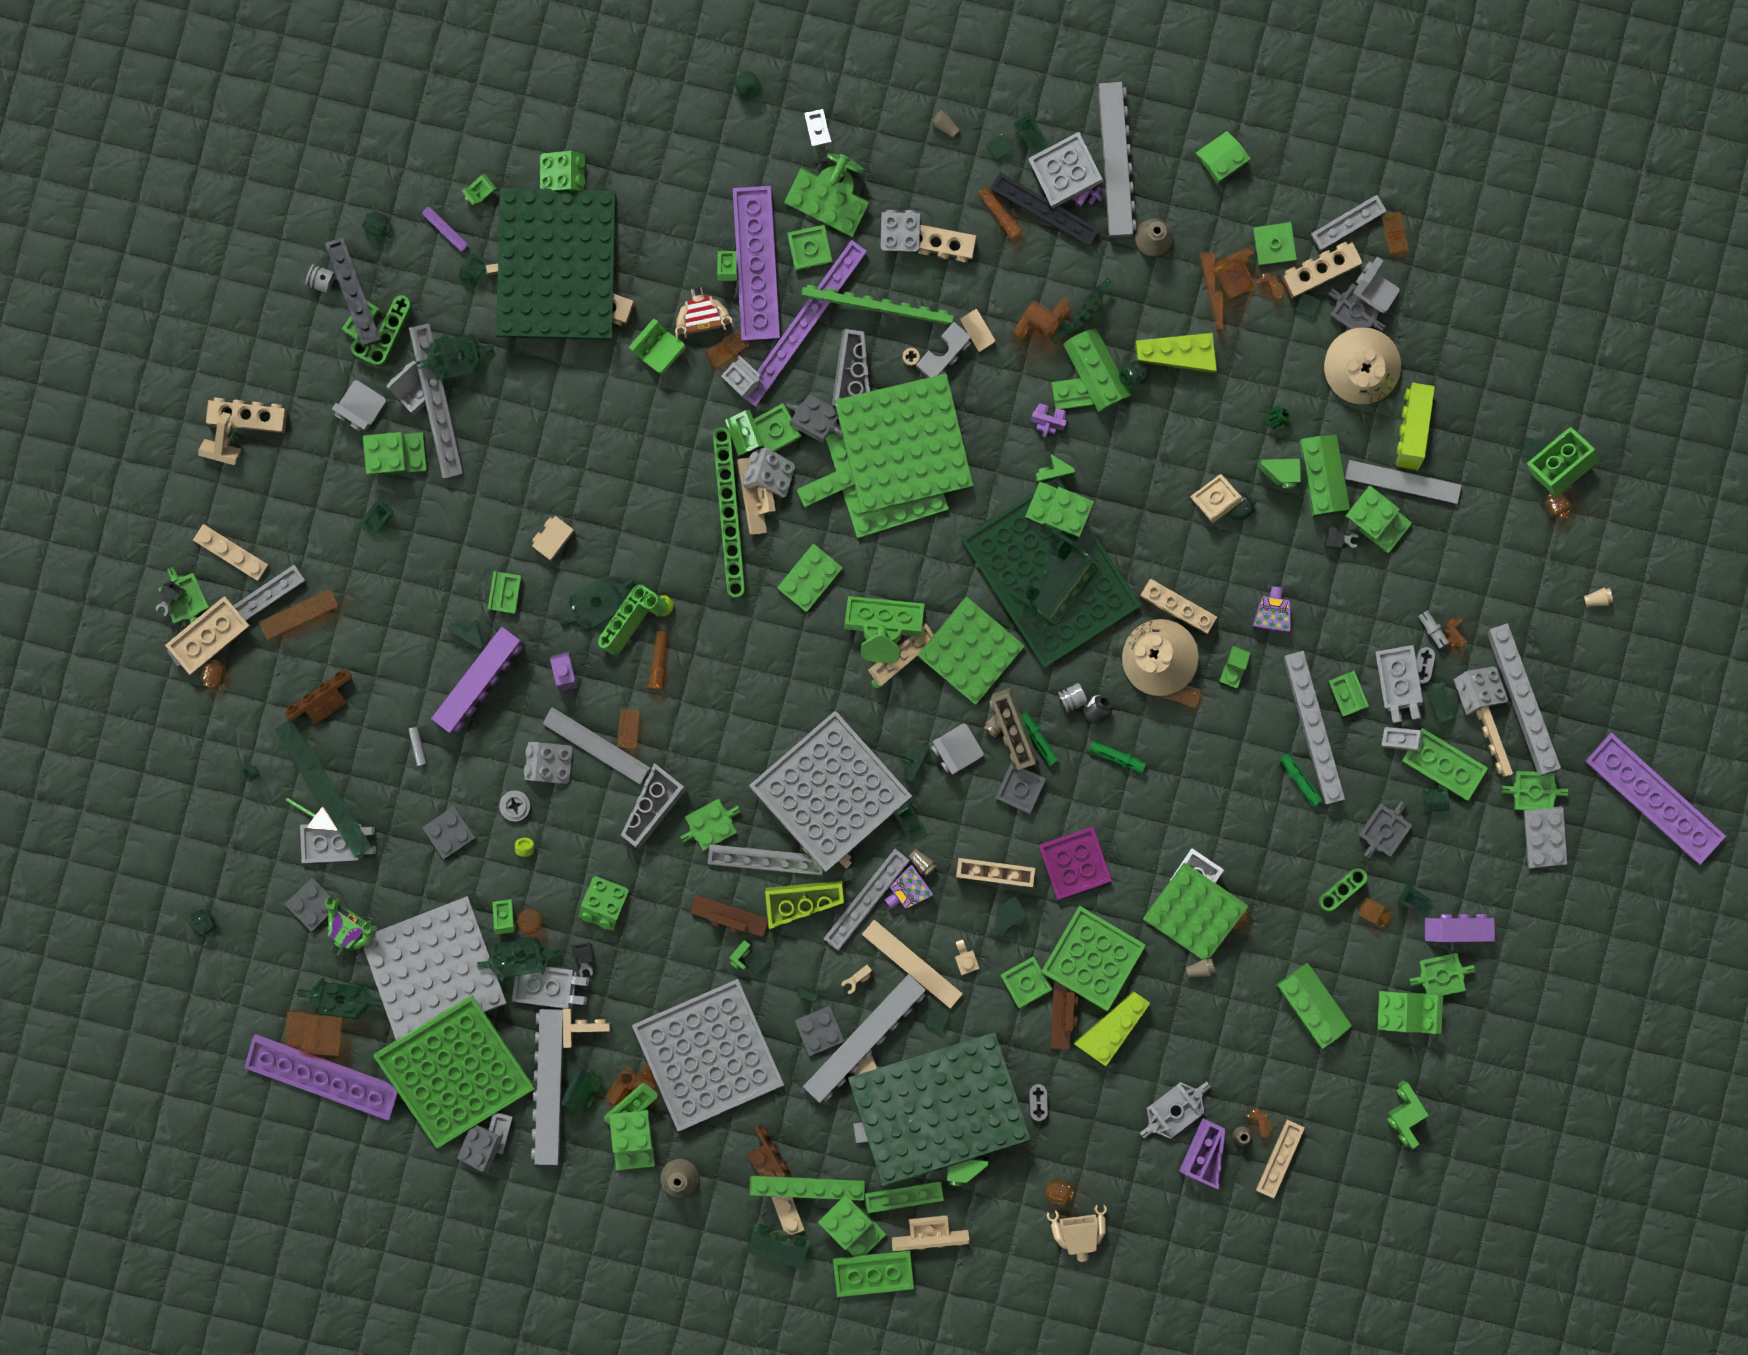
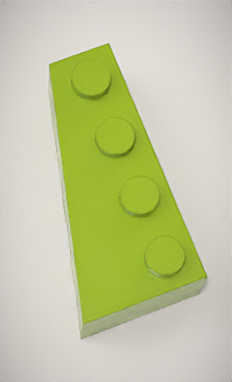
M1213 333L1138 340L1135 342L1136 360L1142 363L1215 373L1217 371Z
M1412 383L1409 389L1406 388L1404 400H1407V403L1402 410V418L1404 420L1399 431L1401 438L1397 445L1396 467L1419 470L1425 458L1435 386Z
M842 881L765 889L769 929L844 903Z
M1134 991L1131 992L1108 1014L1078 1038L1074 1044L1107 1066L1150 1002Z

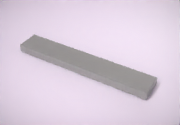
M1351 460L1348 461L1345 475L1346 480L1458 504L1461 485Z
M553 707L543 722V725L639 784L642 783L650 769L647 765Z
M720 845L709 846L708 864L823 876V869L809 854Z
M894 849L823 939L839 951L910 860Z

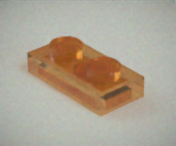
M620 709L617 747L637 749L640 710Z

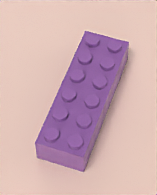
M501 627L431 719L449 733L459 732L465 725L463 723L464 719L471 717L477 709L474 707L477 702H482L488 695L487 689L490 686L494 687L498 682L500 672H505L512 662L509 660L513 655L517 656L521 652L523 642Z

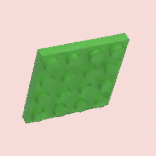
M965 597L917 656L976 705L1023 649L1024 645L973 601Z
M1184 862L1143 919L1202 960L1205 958L1208 960L1246 911L1248 905Z
M1079 906L1040 973L1107 1012L1146 945Z

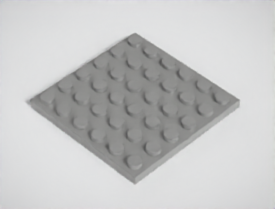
M836 711L749 785L751 790L825 873L912 797Z
M468 896L376 931L372 935L370 944L363 947L396 1040L473 994L484 1012L507 1004Z
M738 979L632 1025L677 1131H681L784 1085Z

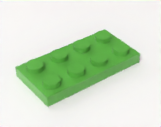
M1421 728L1420 731L1423 732L1420 751L1408 750L1402 762L1468 801L1488 768Z
M910 1251L833 1259L837 1297L914 1289Z

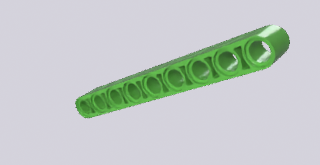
M718 428L713 434L726 584L729 595L733 598H740L745 593L732 442L730 432L726 428ZM720 432H725L727 434L726 441H718L717 435ZM720 452H728L729 458L726 461H721L719 459ZM722 471H730L731 477L728 480L721 479L720 474ZM725 489L732 490L733 495L730 499L722 497V492ZM727 508H732L734 516L726 518L724 511ZM729 527L735 528V536H726V529ZM730 546L738 548V553L735 556L727 554ZM732 565H737L740 568L737 575L729 573V568ZM734 584L741 586L739 594L731 593V587Z

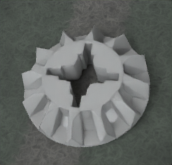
M509 791L500 800V812L507 820L520 821L529 813L530 801L520 791ZM512 798L516 803H523L518 807V814L514 809H507V807L512 805Z

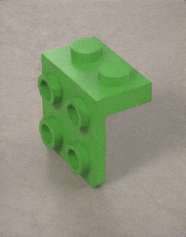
M575 151L541 154L540 189H552V191L584 190L585 154Z
M654 318L629 346L642 361L660 374H663L686 347L683 342L676 339Z
M597 876L593 877L580 906L578 918L588 923L597 924L603 929L614 931L618 916L628 895V889Z

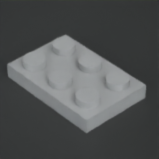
M1563 807L1524 810L1528 867L1536 868L1567 864Z

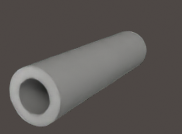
M418 727L409 728L417 766L425 765L426 760Z

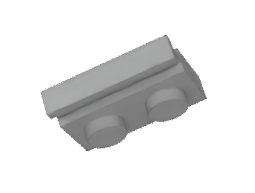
M741 356L721 376L745 399L758 386L757 383L760 380H764Z

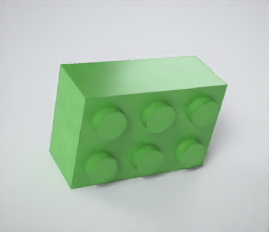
M1570 427L1532 458L1527 465L1531 475L1551 494L1557 497L1600 460L1596 450Z

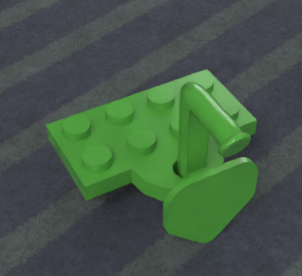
M829 152L827 157L837 162L836 166L824 169L819 176L800 168L784 203L853 237L869 205V201L853 194L854 179L848 170L851 169L862 173L864 168L842 154Z
M848 596L844 629L864 632V637L867 640L861 644V657L864 660L873 661L875 664L877 662L894 663L899 659L900 647L896 643L900 640L901 635L921 637L924 604ZM874 679L872 680V685L875 688H880L883 686L878 685Z

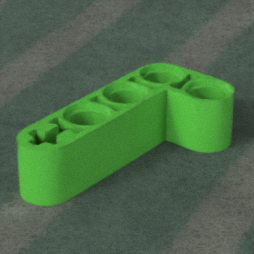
M400 295L393 300L378 332L381 342L367 346L362 354L356 352L357 346L361 345L360 339L353 342L351 350L356 357L378 367L387 363L412 309V303L406 296ZM399 302H404L407 305L406 308L402 307L400 310ZM399 310H400V313H401L403 316L401 317V316L398 315L397 313H394V311H397V312L399 313ZM392 318L399 319V324L396 327L390 326ZM385 335L391 336V341L388 344H382V338ZM381 352L383 359L379 362L374 361V355Z
M635 586L598 639L599 646L611 655H617L628 642L648 611L656 616H661L667 611V602L645 586Z

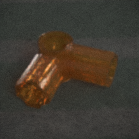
M625 1067L620 1071L607 1092L605 1099L614 1105H618L624 1099L629 1089L634 1091L643 1082L653 1090L656 1085L637 1074L632 1068ZM629 1073L632 1076V1080L626 1082L622 1079V1075Z

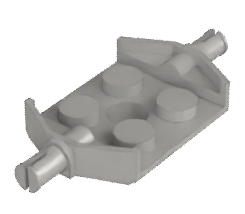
M1206 1081L1195 1089L1179 1082L1178 1085L1147 1107L1149 1125L1139 1132L1141 1136L1145 1139L1151 1133L1157 1132L1170 1139L1204 1114L1202 1094L1209 1090L1211 1086ZM1174 1105L1181 1107V1113L1178 1116H1173L1170 1112Z

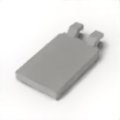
M1414 645L1376 651L1385 709L1388 708V711H1391L1393 723L1402 722L1400 709L1410 708L1413 720L1421 719L1419 706H1422L1424 701Z
M358 822L335 823L339 831L309 829L307 828L309 824L300 825L302 863L355 861L363 858V854H376V846L362 847V835H375V827H361V824H358Z
M517 963L512 1001L567 1009L573 1007V1004L586 1005L587 997L576 996L574 992L575 984L587 986L589 985V978L577 976V972H574V970Z

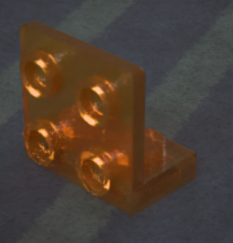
M1252 246L1229 255L1212 265L1229 299L1256 288L1245 265V262L1249 261L1248 257L1255 253Z

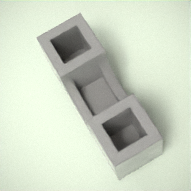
M955 322L941 336V339L948 345V352L944 356L938 357L928 351L916 364V367L928 378L945 374L946 371L944 369L948 364L952 366L959 358L956 355L961 350L964 352L971 345V342H969L971 336Z

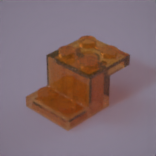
M1062 297L1053 312L1033 300L1013 330L1011 337L1017 341L1020 337L1024 338L1030 327L1046 337L1049 334L1053 335L1060 324L1057 321L1060 317L1064 319L1070 309L1068 306L1070 300Z
M287 1011L284 1045L300 1050V1053L339 1056L343 1017Z

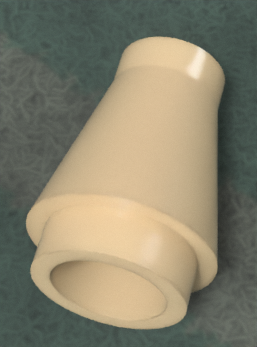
M1604 587L1584 596L1586 607L1609 606V604L1614 603L1610 588L1605 589Z

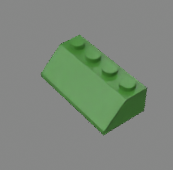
M1096 328L1082 332L1063 344L1098 412L1131 396Z
M1337 435L1301 439L1299 447L1312 516L1350 510Z
M1308 962L1276 984L1320 1048H1325L1352 1026Z

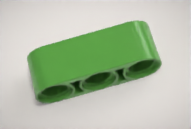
M1353 869L1321 895L1318 901L1320 908L1332 911L1365 884L1367 880L1365 871ZM1355 872H1360L1362 875V880L1359 883L1353 880ZM1341 884L1347 886L1348 891L1345 895H1340L1338 892V887ZM1326 897H1331L1333 900V904L1329 908L1323 904Z

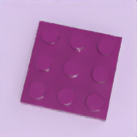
M1093 827L1038 845L1057 900L1112 881Z

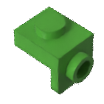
M483 174L469 187L464 188L462 192L469 203L477 205L482 203L497 188Z

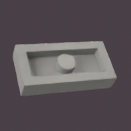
M1385 727L1381 746L1384 748L1420 751L1423 732L1420 730Z
M496 1112L492 1116L489 1130L503 1137L497 1153L503 1154L513 1116Z

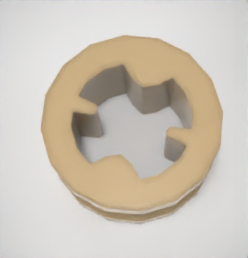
M915 348L906 349L903 353L904 363L908 366L918 363L920 358L919 352ZM909 352H913V355L916 354L917 358L913 359V362H909V359H906Z

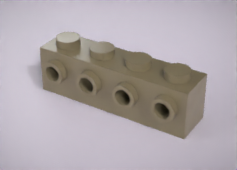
M1008 688L993 693L990 705L993 712L995 711L997 714V724L1003 730V739L1005 745L1009 746L1011 751L1010 758L1012 763L1016 764L1017 770L1036 764L1037 755L1012 689Z

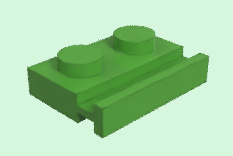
M1081 378L1052 382L1055 410L1093 405V400Z
M750 410L743 411L725 420L738 456L763 446Z
M494 571L488 609L516 614L522 576Z
M1355 671L1328 681L1342 717L1368 707Z

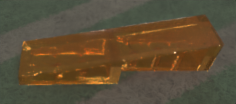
M1199 253L1198 257L1216 331H1222L1223 291H1215V253Z
M328 589L260 621L259 624L268 640L338 608V604L331 589Z

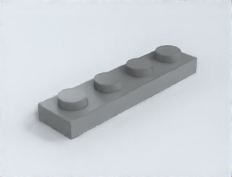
M1375 195L1311 233V236L1321 251L1386 212V209L1379 197Z

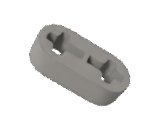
M1429 647L1420 649L1416 656L1418 671L1421 672L1423 666L1425 667L1424 673L1427 674V677L1420 680V683L1428 682L1432 675L1435 653ZM1428 651V655H1431V658L1426 660V664H1423L1424 658L1421 657V653Z
M1035 1084L1030 1088L1029 1092L1030 1115L1034 1120L1042 1121L1047 1117L1048 1113L1047 1091L1043 1085ZM1038 1087L1041 1091H1044V1094L1040 1095V1101H1037L1036 1095H1033V1091H1036ZM1037 1104H1040L1041 1110H1044V1114H1041L1039 1118L1036 1114H1033V1111L1037 1110Z

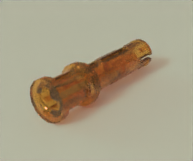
M988 186L983 188V191L978 192V195L999 220V226L1003 227L1009 234L1010 240L1015 239L1024 231L1014 221V216L1005 211L988 189Z
M656 631L652 667L648 669L650 676L649 684L646 685V688L663 690L664 688L662 680L666 670L663 668L668 632Z

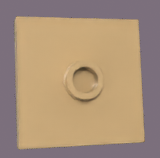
M1222 474L1190 496L1212 523L1243 501L1240 494Z

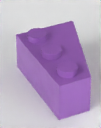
M1441 914V918H1425V941H1495L1494 918H1487V914H1476V918H1470V914H1458V918H1452V914Z
M1203 1118L1179 1171L1219 1190L1218 1182L1219 1172L1221 1171L1220 1163L1221 1154L1223 1153L1225 1128Z

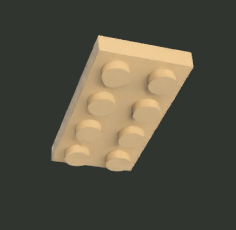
M224 596L165 646L191 675L250 625L227 597Z

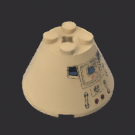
M1371 328L1351 329L1339 335L1328 348L1324 363L1325 377L1331 389L1342 399L1355 404L1374 403L1386 397L1397 384L1401 372L1400 354L1393 341L1382 332ZM1363 363L1368 365L1366 371H1361Z
M1164 619L1148 621L1137 627L1126 640L1122 654L1123 668L1130 682L1142 692L1155 696L1171 695L1186 687L1196 673L1199 660L1197 644L1190 632L1180 624Z

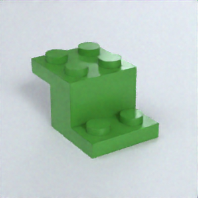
M396 432L363 436L367 475L378 473L392 475L427 471L423 432L412 434Z
M1039 482L1025 518L1059 532L1062 530L1080 537L1094 501L1063 488H1055Z
M1368 486L1345 516L1359 527L1358 531L1387 553L1391 551L1412 524V522L1398 512L1400 509L1371 486Z
M1379 991L1378 1030L1441 1034L1443 995Z
M1401 1081L1397 1084L1399 1089L1396 1091L1405 1102L1388 1112L1390 1118L1387 1120L1393 1129H1398L1400 1132L1397 1136L1402 1144L1406 1147L1415 1148L1419 1143L1409 1128L1429 1115L1408 1082Z
M648 1110L609 1114L616 1170L654 1167L652 1129L649 1124Z
M846 1194L818 1221L853 1256L866 1255L886 1235L860 1206L857 1207Z

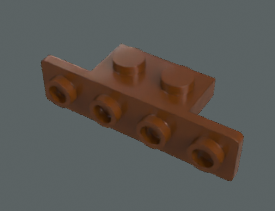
M348 669L338 671L329 681L321 683L312 693H307L303 696L302 700L290 705L284 712L287 720L291 722L303 712H306L317 725L345 705L347 701L337 688L352 678Z
M696 895L691 909L692 914L711 920V925L721 928L723 924L730 927L729 931L740 934V931H746L763 937L768 924V918Z
M1056 981L1053 982L1050 1047L1052 1049H1069L1070 1034L1073 1031V1027H1076L1077 1024L1074 1008H1077L1078 997L1075 996V992Z
M759 1124L754 1129L763 1145L747 1154L759 1176L791 1178L788 1173L789 1167L784 1160L782 1161L778 1155L780 1154L776 1144H772L769 1139V1131L766 1127H762Z

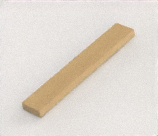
M873 920L862 933L864 937L949 1008L963 994L877 921Z

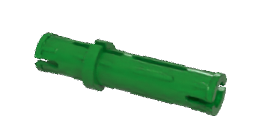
M1028 712L1024 713L1022 718L1030 738L1048 766L1052 765L1059 759L1039 731L1040 727L1035 725Z
M1093 740L1089 749L1090 752L1121 764L1123 768L1128 767L1141 774L1147 763L1132 757L1129 753H1122Z
M1290 753L1279 759L1288 771V776L1293 778L1312 806L1323 800L1302 772V767L1297 765Z

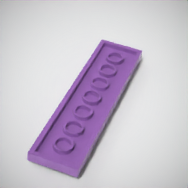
M771 186L733 188L742 341L780 339Z
M1610 733L1585 760L1590 767L1699 865L1726 837L1613 733Z
M256 1034L252 1039L245 1064L246 1069L389 1121L398 1095L393 1084Z

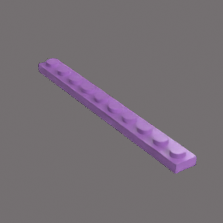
M851 240L819 284L818 290L825 291L828 288L837 290L838 293L867 251ZM809 298L757 372L764 380H760L757 383L758 386L745 400L755 407L758 405L831 302Z

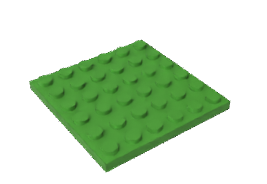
M947 374L834 400L861 513L973 486Z
M473 994L379 1050L373 1056L436 1148H439L535 1089V1086Z

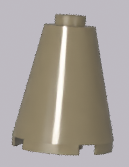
M1147 219L1136 230V245L1142 253L1148 256L1163 255L1172 245V229L1161 219Z
M675 1159L667 1163L663 1168L660 1177L661 1185L673 1197H686L697 1188L699 1174L695 1165L684 1159ZM675 1179H680L681 1184L676 1183Z

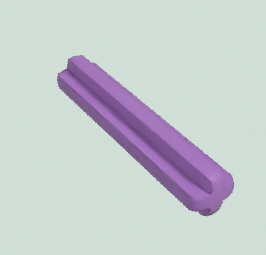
M430 207L423 211V216L456 248L463 252L468 247V244Z

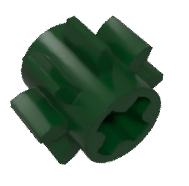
M1278 405L1268 411L1267 423L1271 428L1277 427V430L1280 431L1290 425L1288 421H1290L1291 416L1286 408L1281 409Z

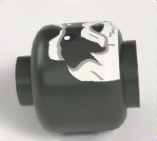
M1100 695L1092 697L1083 708L1085 717L1092 723H1102L1112 712L1110 700Z

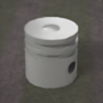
M312 264L308 271L305 285H310L311 288L314 287V289L328 293L333 284L335 272L325 268L320 269L319 266L316 267V265Z
M1079 683L1066 688L1067 691L1062 690V693L1058 692L1067 713H1069L1070 709L1073 711L1074 708L1077 709L1088 703Z

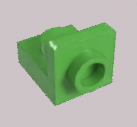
M746 940L729 957L732 960L730 963L738 970L740 968L745 970L747 967L739 960L740 957L744 959L751 951L748 948L750 944Z

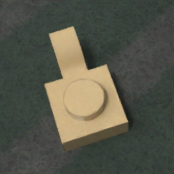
M963 939L956 941L960 955L955 956L961 975L980 969L973 950L967 952Z
M866 964L852 977L844 980L841 985L844 986L846 983H850L852 989L848 991V994L853 993L856 983L859 980L862 983L871 976L869 972L872 969Z

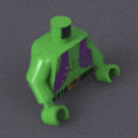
M333 896L325 901L327 908H329L328 936L335 940L330 951L340 956L345 948L355 951L369 945L373 932L377 930V926H372L370 924L371 921L366 922L347 908L340 906L338 908L337 906L341 902L340 899H336L333 902Z

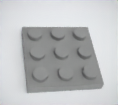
M1080 132L1028 158L1052 208L1104 182Z

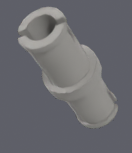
M1429 610L1424 612V615L1418 616L1427 629L1426 633L1431 635L1439 649L1449 643V640H1447L1440 629V624L1435 622Z

